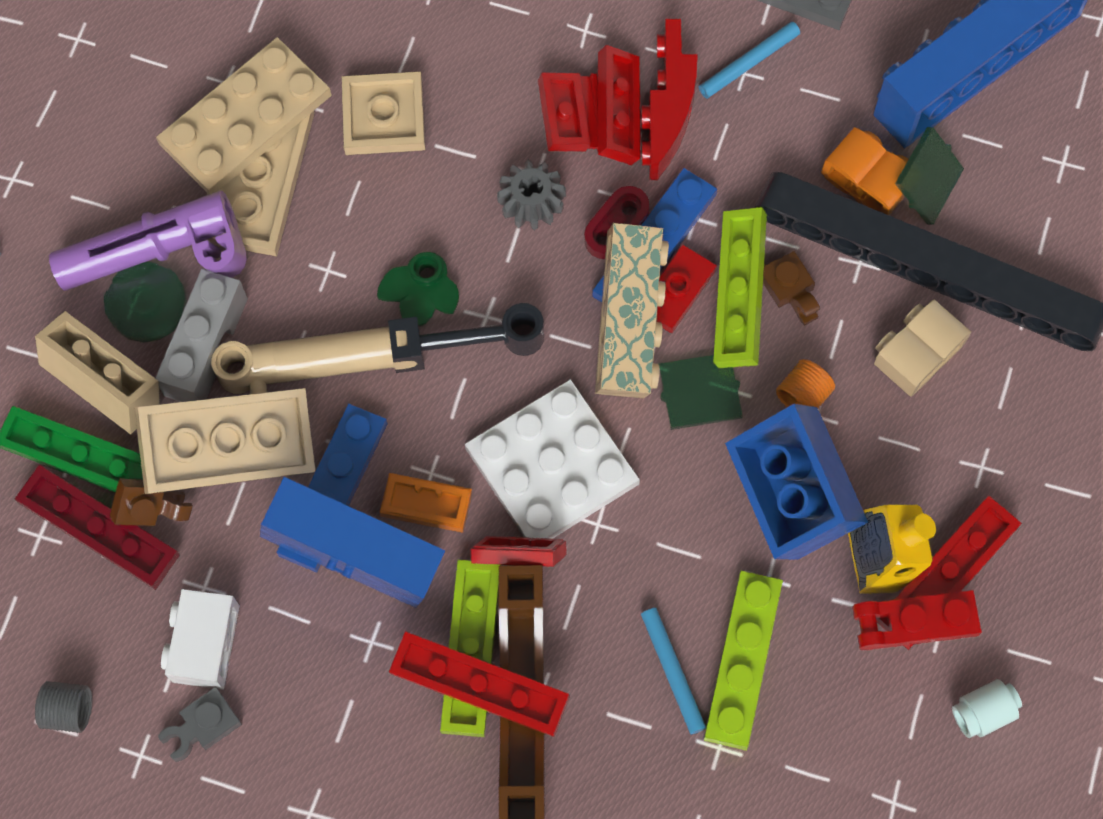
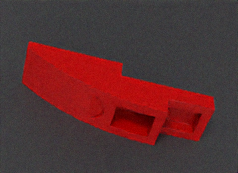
M665 19L664 34H657L656 54L657 58H664V69H657V90H650L649 105H642L641 129H649V141H642V166H649V180H658L671 163L687 130L693 107L698 54H682L681 19Z

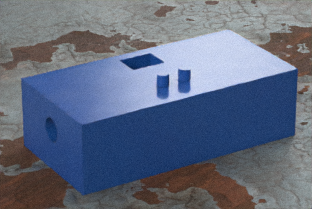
M283 477L260 528L261 538L415 608L424 599L446 551L286 477Z

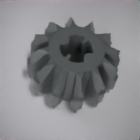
M528 159L523 170L512 164L510 176L501 177L499 183L502 190L497 193L498 203L504 205L502 214L505 219L515 217V225L518 228L526 221H529L534 231L538 228L539 220H543L551 225L553 213L561 214L564 204L561 200L566 197V188L564 185L559 184L561 176L558 171L548 173V165L545 161L538 168H533L532 162Z

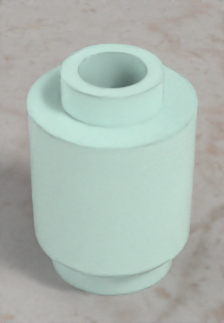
M996 679L960 697L959 703L952 706V712L959 728L967 738L975 735L983 737L1019 719L1018 709L1022 707V701L1013 685L1010 683L1005 685L1001 680Z

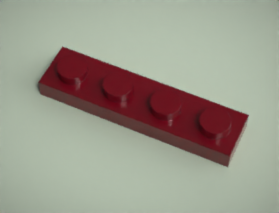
M41 465L36 468L14 498L21 506L154 590L158 588L180 556L177 550L137 525H115L110 518V508Z

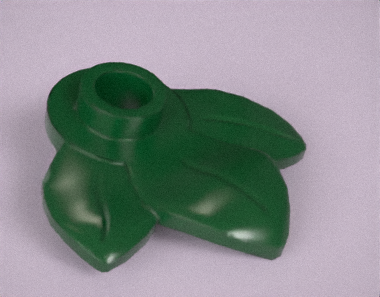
M421 252L415 255L407 266L392 268L384 276L377 290V298L387 302H400L399 308L402 318L417 317L419 327H421L433 317L435 310L445 314H454L459 302V291L457 285L447 277L448 271L444 259L433 252ZM429 268L435 271L434 275L430 278L420 276L424 269Z

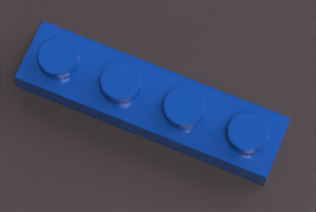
M683 168L641 225L663 228L662 241H668L669 244L667 262L717 195L716 187ZM604 276L592 291V297L601 303Z
M348 403L308 488L349 506L388 425L387 420ZM279 546L276 552L280 558L316 573L321 566Z

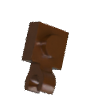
M795 251L765 265L763 284L778 308L790 303L804 326L818 319L819 316L816 312L820 310V306L815 297L810 293L814 290L815 282Z
M119 478L110 518L115 525L155 526L158 515H163L176 521H188L193 505L192 503H183L185 499L184 492L168 491L145 494L143 480Z

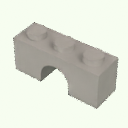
M201 269L155 378L158 380L159 388L165 397L181 402L207 399L216 378L211 364L212 355L216 348H218L224 333L234 334L248 300L240 280Z

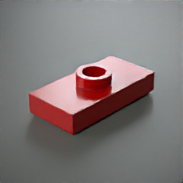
M681 246L659 277V281L665 282L666 289L663 306H657L656 322L662 323L663 329L671 334L674 332L716 272L717 265L688 247Z
M486 536L471 548V563L554 567L567 555L566 541L551 538Z

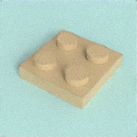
M421 72L342 76L343 134L346 155L425 150Z

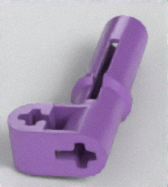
M221 190L157 214L145 212L142 214L141 220L56 250L49 255L52 273L58 285L64 291L155 258L159 261L167 260L171 252L192 245L195 257L201 266L208 271L230 278L240 274L247 261L246 250L235 214L226 194ZM215 237L217 243L224 247L226 250L221 252L217 246L212 244L207 239Z

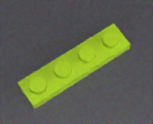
M762 207L723 211L713 359L718 368L758 365L767 214Z
M458 560L449 648L492 664L499 594V566L501 565L474 564L469 560ZM444 695L440 727L441 734L485 737L487 711Z
M740 571L704 741L746 751L748 749L783 580Z

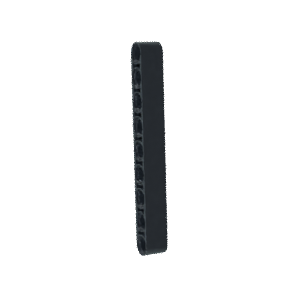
M781 172L771 173L756 203L755 208L762 207L766 212L767 223L1069 347L1081 351H1093L1096 349L1103 332L1102 302Z

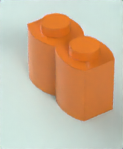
M856 127L850 131L825 160L821 174L832 185L842 192L853 196L859 204L887 215L892 213L914 187L919 176L915 171L913 163L908 158L886 151L878 136L870 131H862Z

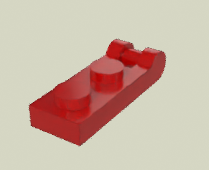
M974 590L881 602L866 601L852 606L854 620H859L861 634L857 636L860 650L977 637L982 633ZM887 617L889 631H878L876 619Z

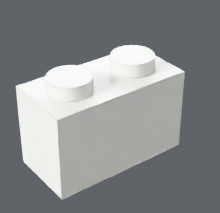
M181 590L179 602L174 601L170 611L169 623L170 627H174L171 644L166 643L164 645L161 657V668L165 670V675L173 683L208 688L216 687L217 689L224 690L240 607L233 596Z

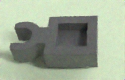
M214 687L179 712L186 723L180 727L169 726L163 729L158 738L163 744L173 737L181 739L180 748L170 755L175 762H179L190 755L193 744L197 741L207 750L240 727L242 723L220 691Z

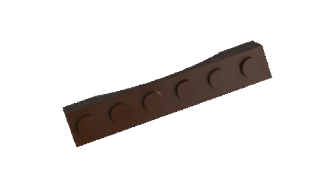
M499 566L500 668L544 684L543 566ZM500 717L499 819H545V734Z

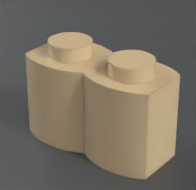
M935 299L925 307L920 303L916 305L903 320L907 326L898 334L893 330L890 331L875 348L879 353L874 365L910 397L919 391L963 347L971 334L968 328Z

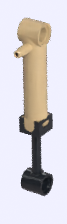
M519 303L506 310L503 320H501L502 324L420 335L417 317L388 320L389 327L252 345L229 341L216 348L212 355L211 364L220 385L226 391L233 394H242L249 390L250 394L267 393V384L395 368L396 373L425 370L423 351L504 341V344L512 353L519 356H528L537 352L544 342V319L541 312L535 306L529 303ZM521 324H528L534 328L527 335H519L513 331L515 327ZM232 363H245L243 369L238 373L229 374L226 372L228 366Z

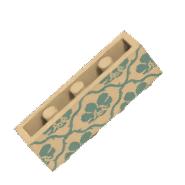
M613 223L607 231L595 394L644 399L651 394V388L656 389L658 386L659 364L653 363L654 347L659 348L661 345L662 323L656 322L657 306L662 307L664 304L666 289L665 282L659 281L660 265H666L669 249L668 241H662L663 228Z

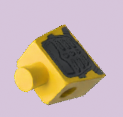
M882 505L863 510L868 523L848 533L860 594L896 593L931 566L932 555L928 539L935 535L936 525L929 515L923 513L919 505Z

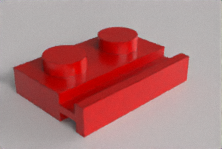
M542 72L538 79L548 151L586 152L587 149H597L598 152L597 73H591L590 76H580V73Z

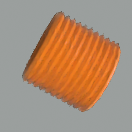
M802 359L787 374L785 380L778 385L776 394L786 407L792 404H800L819 409L822 403L831 395V392L835 390V383L830 374L821 366L811 360Z

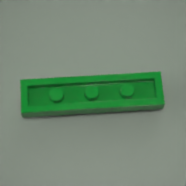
M11 407L0 430V449L116 492L119 478L143 480L140 453L18 407Z

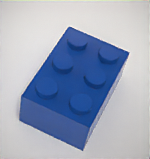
M792 404L725 443L774 559L798 560L868 523L817 407Z

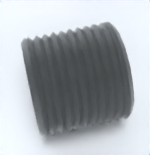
M46 681L40 687L35 704V720L40 729L82 733L87 727L91 715L92 693L88 685Z

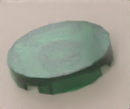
M147 261L119 271L112 279L113 283L109 286L108 291L106 289L104 307L105 314L118 333L128 340L145 343L160 340L175 331L187 304L186 290L175 272L169 268L159 266L158 263Z

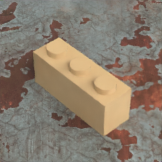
M66 311L35 336L39 365L129 434H132L137 429L134 408L160 405L158 380Z

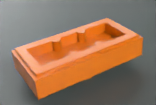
M389 473L380 508V516L464 533L472 498V489Z

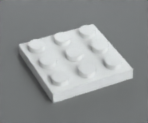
M571 379L465 444L466 451L524 538L553 539L639 485V478Z

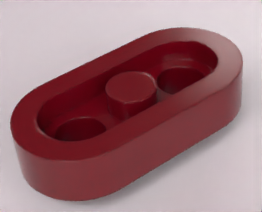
M624 186L617 189L587 224L584 242L587 251L592 256L605 259L606 245L600 244L597 240L600 237H607V231L613 223L642 225L649 215L650 205L648 196L643 190L634 186ZM626 207H632L636 212L632 215H626L622 210Z

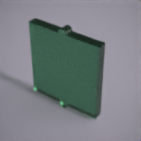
M933 127L925 129L895 183L909 201V208L915 209L928 225H934L964 170L963 166L951 152V145L945 144Z
M714 355L659 363L663 388L660 399L666 403L670 429L674 430L742 419L743 414L738 394L740 381L735 380L733 367L718 368L713 362Z

